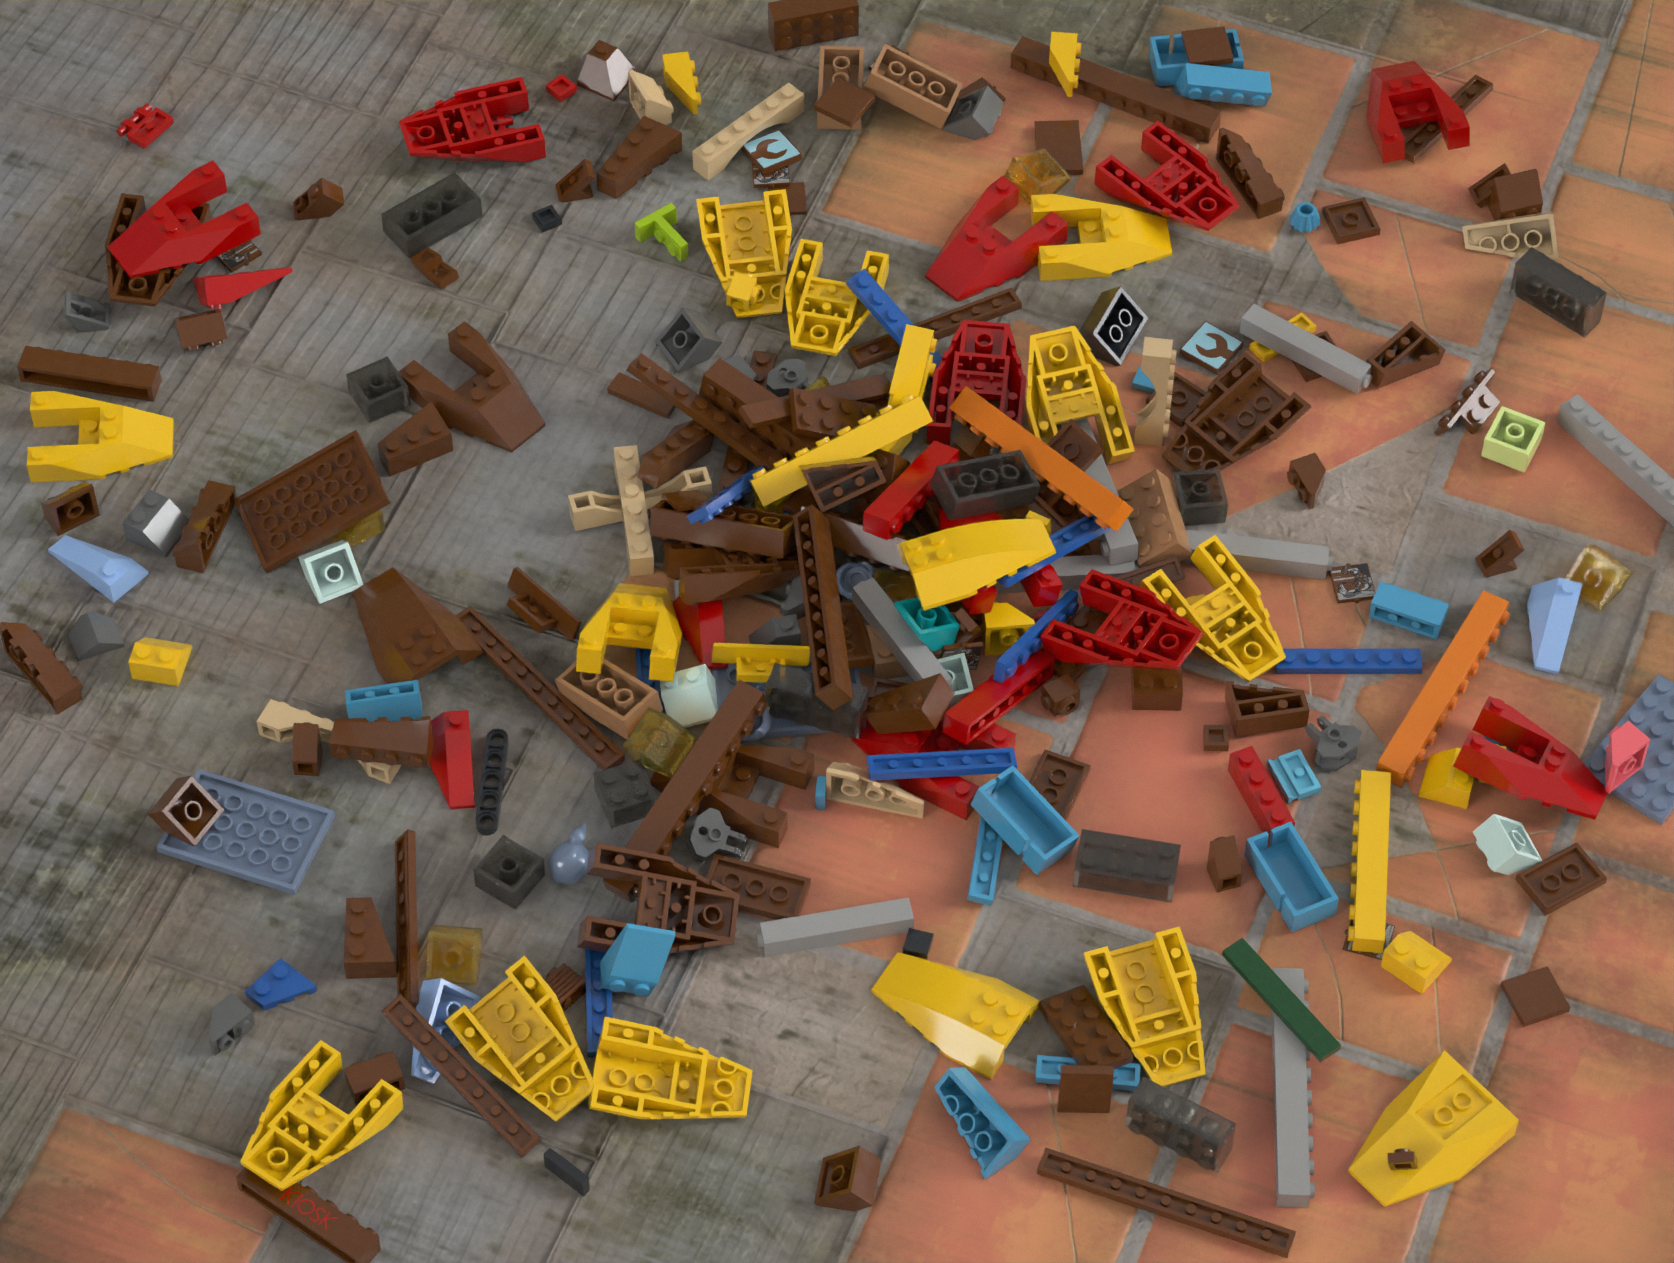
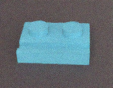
M1300 749L1278 756L1275 760L1269 759L1267 761V767L1288 804L1294 799L1300 800L1321 792V785Z

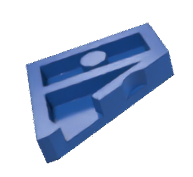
M280 958L245 991L248 999L265 1011L276 1007L280 1003L293 1001L297 995L306 992L313 994L317 991L314 983Z

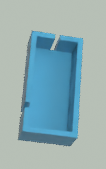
M1227 29L1226 33L1233 55V63L1214 66L1243 69L1244 58L1241 46H1239L1240 42L1236 29ZM1181 34L1173 36L1172 53H1169V35L1150 37L1148 56L1156 87L1175 85L1185 63H1188Z
M1013 765L999 774L996 779L993 778L980 787L970 804L1018 856L1024 855L1022 860L1036 875H1039L1070 853L1080 836Z
M1291 822L1271 829L1269 848H1267L1269 837L1267 831L1246 839L1244 856L1277 910H1281V917L1291 933L1336 915L1339 898Z

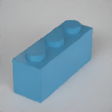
M1380 581L1371 602L1369 617L1438 639L1446 620L1449 604Z
M418 680L345 690L348 718H366L368 722H374L379 717H387L389 721H400L401 717H411L414 720L423 716Z

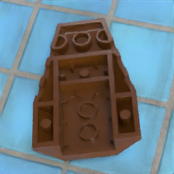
M1244 351L1210 383L1208 391L1197 402V407L1187 417L1185 425L1181 431L1177 432L1162 454V457L1196 485L1278 439L1311 409V405L1295 392L1289 396L1262 374L1261 364Z
M394 567L352 591L376 668L387 684L419 680L455 657L464 665L483 653L480 646L456 615Z

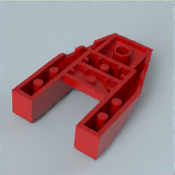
M1415 60L1372 69L1367 121L1383 163L1405 159L1404 137L1400 128L1420 125L1422 123L1437 121L1448 150L1470 146V126L1464 111Z
M522 77L457 91L452 98L444 102L441 99L435 102L434 107L424 112L422 109L399 121L410 156L476 162H529L546 158L545 139L539 124L496 133L491 119L497 116H506L529 110L528 92Z
M1156 121L1142 132L1141 150L1162 165L1146 178L1140 177L1112 155L1096 166L1094 184L1109 196L1188 226L1210 231L1240 208V204L1229 188L1224 186L1219 179L1217 171L1213 170L1209 165L1208 158L1159 121Z
M212 160L192 170L108 246V250L130 278L159 273L158 269L168 267L173 269L182 268V264L192 262L202 264L261 235L259 218L249 204L245 203L201 224L191 210L227 193L225 174Z
M1002 175L985 189L955 226L926 272L925 278L955 301H962L982 293L983 289L990 286L998 287L1003 285L1004 281L1013 277L1016 279L1021 278L1038 264L1039 246L1062 245L1067 241L1068 223L1051 211L1016 240L1011 241L992 227V225L1018 205L1019 187Z
M972 320L962 321L952 339L950 347L945 351L942 361L934 370L929 414L933 422L927 424V443H932L935 440L942 444L950 445L954 412L949 407L965 386L985 400L1001 401L1000 411L1022 426L1026 376L1022 370V363L1020 357H1018L1009 324Z
M981 504L944 507L938 510L940 531L967 524L1005 520ZM1050 564L1020 580L1033 607L1054 605L1063 586L1055 569ZM985 585L977 589V594L961 599L968 615L991 612L997 595L994 585L989 588Z
M1091 569L1079 585L1083 604L1105 612L1109 616L1095 634L1053 619L1040 637L1044 652L1065 663L1132 669H1179L1203 636V632L1184 616L1180 617L1175 613L1169 604H1164L1159 600L1154 592Z
M1489 696L1472 730L1517 751L1516 754L1486 740L1481 735L1470 732L1453 767L1521 800L1526 801L1527 797L1543 801L1541 804L1543 806L1551 807L1552 804L1567 808L1566 812L1595 820L1608 794L1603 784L1571 749L1512 706L1505 704L1500 699Z
M865 717L866 727L856 730L851 736V741L867 756L957 751L960 747L966 750L1013 748L1015 751L1016 733L993 723L965 745L943 733L944 721L942 718L937 728L933 730L878 734ZM959 776L895 779L903 790L964 820H967L974 810L970 804L979 786Z

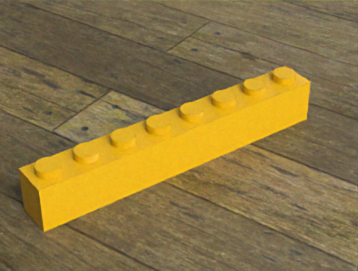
M912 393L900 399L901 404L894 408L890 404L879 410L880 415L874 418L868 415L858 420V426L852 429L850 426H846L837 431L838 436L829 439L828 436L815 442L816 447L810 450L807 447L802 448L794 453L796 457L788 461L785 457L773 463L774 468L766 472L765 468L753 473V479L749 480L761 506L764 507L808 485L800 470V465L861 458L933 422L921 396L917 395L914 397Z
M1361 770L1360 779H1355L1354 794H1358V800H1354L1353 815H1357V821L1353 820L1352 835L1357 836L1356 841H1352L1351 856H1356V862L1351 863L1350 877H1355V884H1350L1349 898L1354 899V905L1350 904L1349 920H1353V926L1348 928V941H1352L1353 951L1383 953L1386 924L1391 772Z

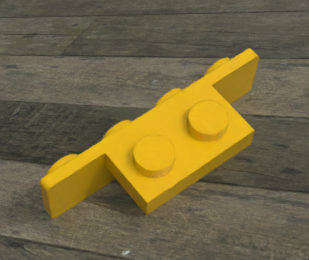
M714 643L712 650V663L736 664V681L740 679L744 682L785 683V666H808L810 657L809 646Z

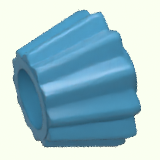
M1310 202L1299 203L1290 215V225L1301 233L1305 231L1310 233L1311 230H1316L1317 226L1320 225L1318 210Z

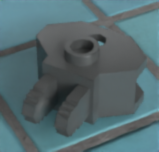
M801 359L784 360L768 373V391L777 397L789 395V391L792 388L807 391L815 389L808 383L806 363Z
M1323 715L1316 719L1322 731L1311 723L1305 726L1308 736L1315 742V749L1317 750L1315 764L1320 770L1337 771L1356 759L1361 732L1355 726L1338 725L1336 722L1332 724Z
M709 808L698 815L693 822L687 847L692 859L699 862H704L714 854L721 855V853L741 857L743 852L739 848L726 845V840L730 839L738 843H744L747 837L744 834L730 830V827L725 825L720 811Z

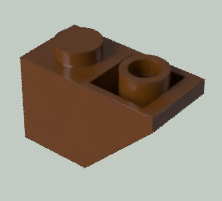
M320 178L293 202L295 219L307 220L332 216L344 205L342 187L324 178Z
M1316 453L1290 461L1289 471L1287 472L1289 483L1295 486L1301 502H1305L1309 510L1315 506L1324 484L1326 472Z
M309 722L294 723L292 748L294 775L319 776L323 756L319 725Z
M1234 835L1218 837L1214 841H1210L1207 871L1217 893L1241 887L1242 868Z

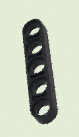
M499 728L489 731L486 736L476 810V829L485 836L492 835L497 831L502 803L509 741L507 732ZM495 737H501L504 739V742L500 745H495L491 743V740ZM493 757L502 760L498 765H491L488 761ZM489 778H497L499 780L494 786L486 784V780ZM492 798L496 800V803L493 806H485L483 801ZM484 819H491L494 822L489 827L480 825V822Z

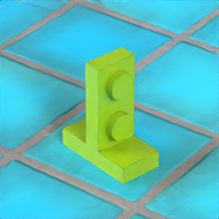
M672 203L634 223L635 238L640 243L655 236L659 242H662L667 247L669 253L672 256H676L680 262L689 258L688 243L672 227V225L677 223V211Z

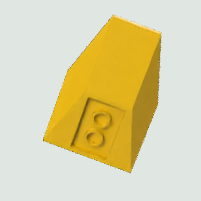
M1444 1050L1385 1108L1349 1167L1348 1172L1384 1207L1460 1180L1515 1135L1519 1119ZM1401 1148L1414 1151L1417 1157L1418 1169L1391 1170L1388 1164V1153H1394V1150Z

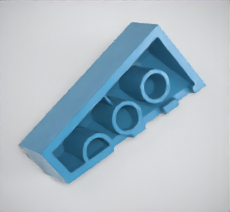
M1185 63L1173 88V93L1191 99L1265 107L1272 94L1270 72Z
M966 1067L948 1068L934 1086L950 1116L954 1117L958 1125V1132L961 1137H965L970 1146L969 1152L973 1159H977L982 1168L980 1172L984 1179L989 1178L1015 1160L1031 1139Z

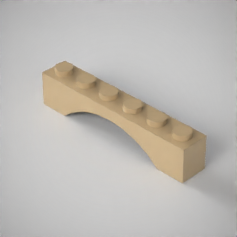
M790 83L784 85L693 150V169L706 180L712 179L726 168L738 150L756 134L776 124L790 123L804 113V94Z
M1152 337L1144 338L1141 371L1152 382L1156 394L1145 407L1137 412L1134 444L1162 447L1163 438H1168L1169 424L1164 423H1169L1172 395L1169 394H1172L1174 380L1169 379H1174L1175 365L1171 364H1175L1177 350L1172 349L1173 340Z
M637 445L614 447V470L622 507L630 576L654 574V554L643 482L638 478L640 462Z
M706 466L682 471L675 478L657 489L645 491L647 515H651V508L663 500L662 493L699 490L711 499L712 483ZM594 491L568 495L569 512L575 531L623 521L620 495L600 494Z
M270 699L257 720L259 735L279 743L293 741L294 723L309 722L318 724L321 741L329 743L334 722L328 718L312 715L307 710L293 708L285 702H277ZM358 760L369 777L388 784L392 782L401 765H387L378 762L366 763Z

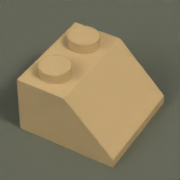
M633 70L628 71L630 103L639 118L641 119L643 116H646L664 125L672 123L671 113L674 112L670 100L667 101L665 99L662 87L657 86L651 77Z

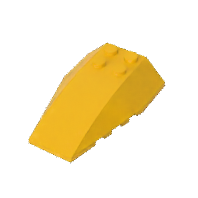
M786 189L765 191L761 201L720 205L719 197L696 199L702 242L724 291L728 279H733L735 272L751 274L757 278V285L761 286L755 306L750 305L748 312L732 307L736 318L781 314L792 234Z
M1041 519L994 520L967 524L897 544L901 559L904 564L907 563L913 577L917 597L923 611L971 597L978 593L977 589L985 585L988 588L997 583V579L1005 575L1010 577L1016 574L1017 569L1024 565L1030 567L1056 554V550Z
M1180 926L1155 933L1153 940L1110 952L1108 946L1084 952L1083 956L1099 1002L1155 1088L1159 1089L1205 1076L1201 1019L1199 1018L1198 1007L1199 998L1196 986L1197 976Z
M899 952L896 953L871 989V992L890 1009L905 1018V1022L911 1027L917 1028L928 1042H933L940 1048V1052L943 1055L989 1080L993 1078L1003 1063L1004 1050L1023 1022L1030 1023L1038 1011L1040 1001L997 978Z
M524 955L505 971L508 976L506 980L472 1008L469 1009L465 1005L446 1019L445 1023L475 1061L558 1122L590 1096L595 1082L556 994Z
M605 1017L595 1056L592 1074L595 1084L589 1096V1109L636 1119L746 1118L753 1070L722 1056L717 1058L709 1054V1051L699 1047L697 1049L685 1043V1040L677 1036L672 1038L663 1034V1030L659 1028Z

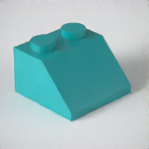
M918 597L894 603L895 608L918 638L932 651L943 649V645L954 643L960 625L944 605L923 611Z

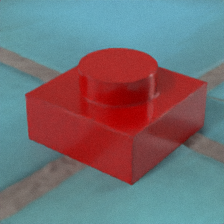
M561 74L546 84V91L561 103L577 92V85Z

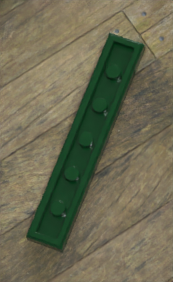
M1243 938L1222 951V956L1320 1063L1340 1050L1341 1044Z

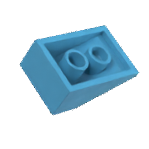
M627 923L600 961L601 988L609 989L613 992L634 993L637 996H649L659 982L675 938V931Z

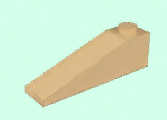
M1553 211L1462 226L1465 249L1532 261L1559 258Z
M832 762L827 768V800L923 819L924 801L884 780L870 781L867 771L849 763Z

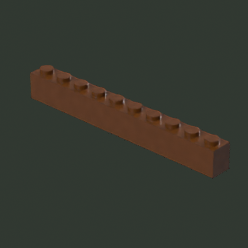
M1022 36L1011 53V68L1062 87L1049 64L1050 46ZM1076 56V59H1080L1079 72L1074 73V75H1078V87L1073 88V92L1083 95L1154 123L1159 121L1169 129L1206 143L1210 142L1220 126V110Z
M810 505L793 515L815 694L834 710L852 700L853 694L829 519L816 507Z
M740 679L737 681L625 848L664 856L669 854L674 839L683 833L686 827L685 823L690 816L696 814L702 798L711 792L716 777L723 774L729 758L738 752L743 737L750 734L756 718L765 712L767 700L764 692ZM603 878L606 889L632 903L635 897H638L639 884Z

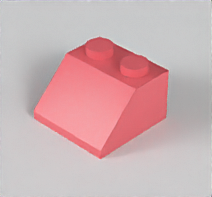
M1627 721L1622 726H1616L1609 735L1610 742L1606 747L1607 753L1604 761L1605 791L1608 794L1639 771L1644 765L1650 739L1630 721Z

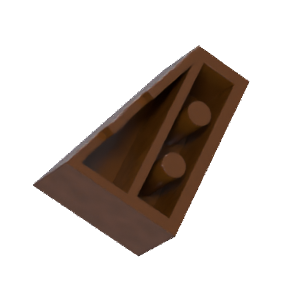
M1410 321L1367 359L1366 362L1372 365L1370 373L1372 375L1371 383L1375 387L1381 388L1440 364L1446 350L1413 321Z
M432 401L378 443L380 461L389 477L453 451L452 434Z
M877 449L874 458L877 460L886 482L860 494L851 515L863 519L864 511L910 466L909 461L894 453ZM901 526L899 531L903 532L904 527Z
M873 456L799 466L821 512L829 510L886 482L878 462Z
M941 673L873 696L864 715L878 734L933 730L937 728L955 693Z
M1227 681L1225 701L1235 737L1302 728L1308 724L1310 709L1304 690L1281 687L1266 689L1258 688L1256 684L1241 686L1234 685L1232 681Z
M372 897L346 898L344 942L346 979L397 977L395 960Z

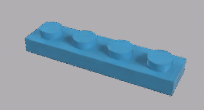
M981 815L967 900L991 906L994 898L1003 839Z
M1037 1055L1035 1083L1059 1085L1061 1065H1077L1073 1058ZM1129 1063L1114 1069L1112 1089L1139 1091L1141 1064Z

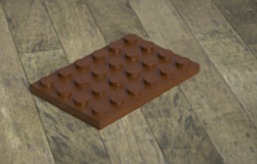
M357 430L234 499L266 573L275 570L391 503Z

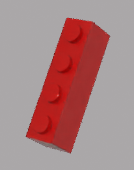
M1253 746L1230 753L1228 771L1262 833L1267 831L1269 834V844L1271 829L1288 822L1295 826V821Z

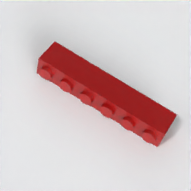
M934 440L864 511L863 531L887 541L895 533H898L901 526L906 521H910L913 514L918 509H921L930 497L935 495L941 485L946 484L948 478L953 473L958 471L960 467V460H958L959 450Z
M1039 649L1037 652H1033L1027 662L1021 664L1012 677L1009 676L1003 683L994 680V674H992L988 680L978 685L970 694L962 697L957 704L945 711L942 718L944 721L943 733L967 745L1052 678L1055 657Z

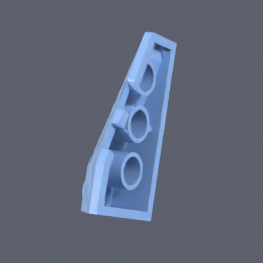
M67 535L48 549L50 554L113 603L149 574L145 568L132 558Z
M1556 578L1532 586L1527 603V614L1529 615L1534 669L1558 675L1583 583Z
M442 978L424 980L416 1010L454 1048L460 1044V1040L445 1023V1020L464 1005L469 1009L480 1001L481 997ZM413 1046L411 1075L429 1084H434L440 1073Z

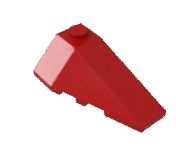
M284 267L257 270L255 272L233 273V275L219 274L193 277L192 282L201 305L209 306V309L223 308V304L231 303L293 271L292 268Z
M680 596L673 601V608L685 640H688L700 665L706 664L708 669L728 668L727 663H712L713 644L726 643L722 599L701 602L699 605H689L684 603Z
M469 711L443 712L431 720L434 739L430 760L431 770L437 778L450 810L475 808Z

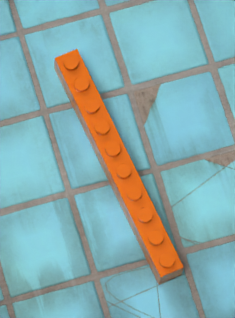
M965 386L949 407V409L956 413L954 418L964 426L969 423L971 425L969 429L979 437L984 434L986 436L985 441L995 449L999 445L1002 448L1000 452L1010 460L1013 457L1018 459L1016 464L1026 472L1029 468L1033 470L1031 475L1041 483L1044 480L1048 481L1047 487L1057 495L1060 491L1064 493V500L1072 506H1075L1076 503L1079 504L1081 507L1078 510L1089 518L1094 515L1097 518L1095 522L1105 530L1110 527L1117 532L1134 510L1124 500L967 386Z
M1484 590L1479 596L1377 763L1376 771L1391 772V784L1402 788L1406 780H1412L1417 762L1421 764L1426 756V747L1428 745L1432 746L1438 734L1436 732L1437 729L1444 727L1448 719V711L1455 709L1459 700L1457 698L1459 693L1464 694L1468 687V678L1470 676L1474 677L1480 665L1478 663L1479 660L1486 658L1490 649V642L1495 643L1499 636V627L1501 625L1505 626L1510 617V612H1508L1509 601Z

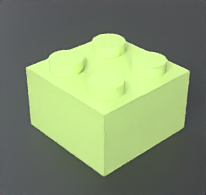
M1502 406L1484 439L1481 456L1525 473L1542 440L1546 422Z

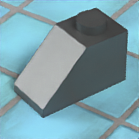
M796 614L770 619L749 635L750 644L801 646V633Z

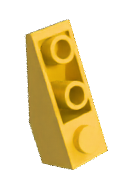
M1051 32L1049 64L1067 96L1072 97L1073 88L1078 87V75H1074V73L1079 72L1080 59H1076V56L1081 55V43H1077V33Z
M688 51L662 54L666 86L693 115H697L698 105H701L700 92H696V89H698L697 76H693V73H695L694 60H690Z

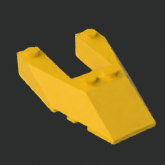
M1031 195L1030 216L1032 226L1052 211L1068 223V228L1077 227L1080 244L1039 246L1038 269L1040 281L1112 276V272L1124 268L1127 271L1133 269V265L1145 261L1147 264L1172 255L1166 218L1123 206L1063 195Z
M800 239L785 287L791 348L837 356L871 312L851 291L846 282L818 277L823 261V243ZM867 251L861 270L865 268L884 290L889 273V254Z
M906 324L889 391L888 405L892 404L893 408L901 404L900 399L912 393L914 397L918 395L923 400L929 377H933L936 364L933 363V355L930 354V352L935 353L937 339H934V330ZM919 429L879 449L899 455L911 442L913 434H918Z
M1075 326L1030 335L1026 411L1030 433L1047 444L1058 433L1056 425L1067 423L1070 419L1076 421L1094 416L1102 446L1105 450L1107 463L1112 464L1129 460L1135 450L1116 385L1106 375L1105 369L1093 356L1090 347Z
M57 391L31 392L30 413L34 428L79 426L78 445L28 447L27 469L31 483L104 479L107 474L117 471L124 473L130 471V467L143 463L144 466L173 458L174 419L171 417Z
M1216 535L1199 544L1190 557L1215 591L1190 606L1162 569L1142 580L1139 587L1154 592L1156 597L1164 604H1169L1175 613L1180 617L1184 616L1203 632V636L1196 646L1248 683L1286 658L1277 633L1273 631L1269 621L1270 615L1268 610L1264 608L1260 598V590Z
M619 583L588 620L580 633L577 646L576 671L600 674L607 645L652 649L649 679L673 682L682 632L667 588Z
M320 1040L270 1094L266 1109L259 1118L257 1129L254 1135L252 1134L240 1163L283 1191L386 1128L403 1110L402 1092L381 1079L349 1115L319 1096L343 1070L341 1053Z

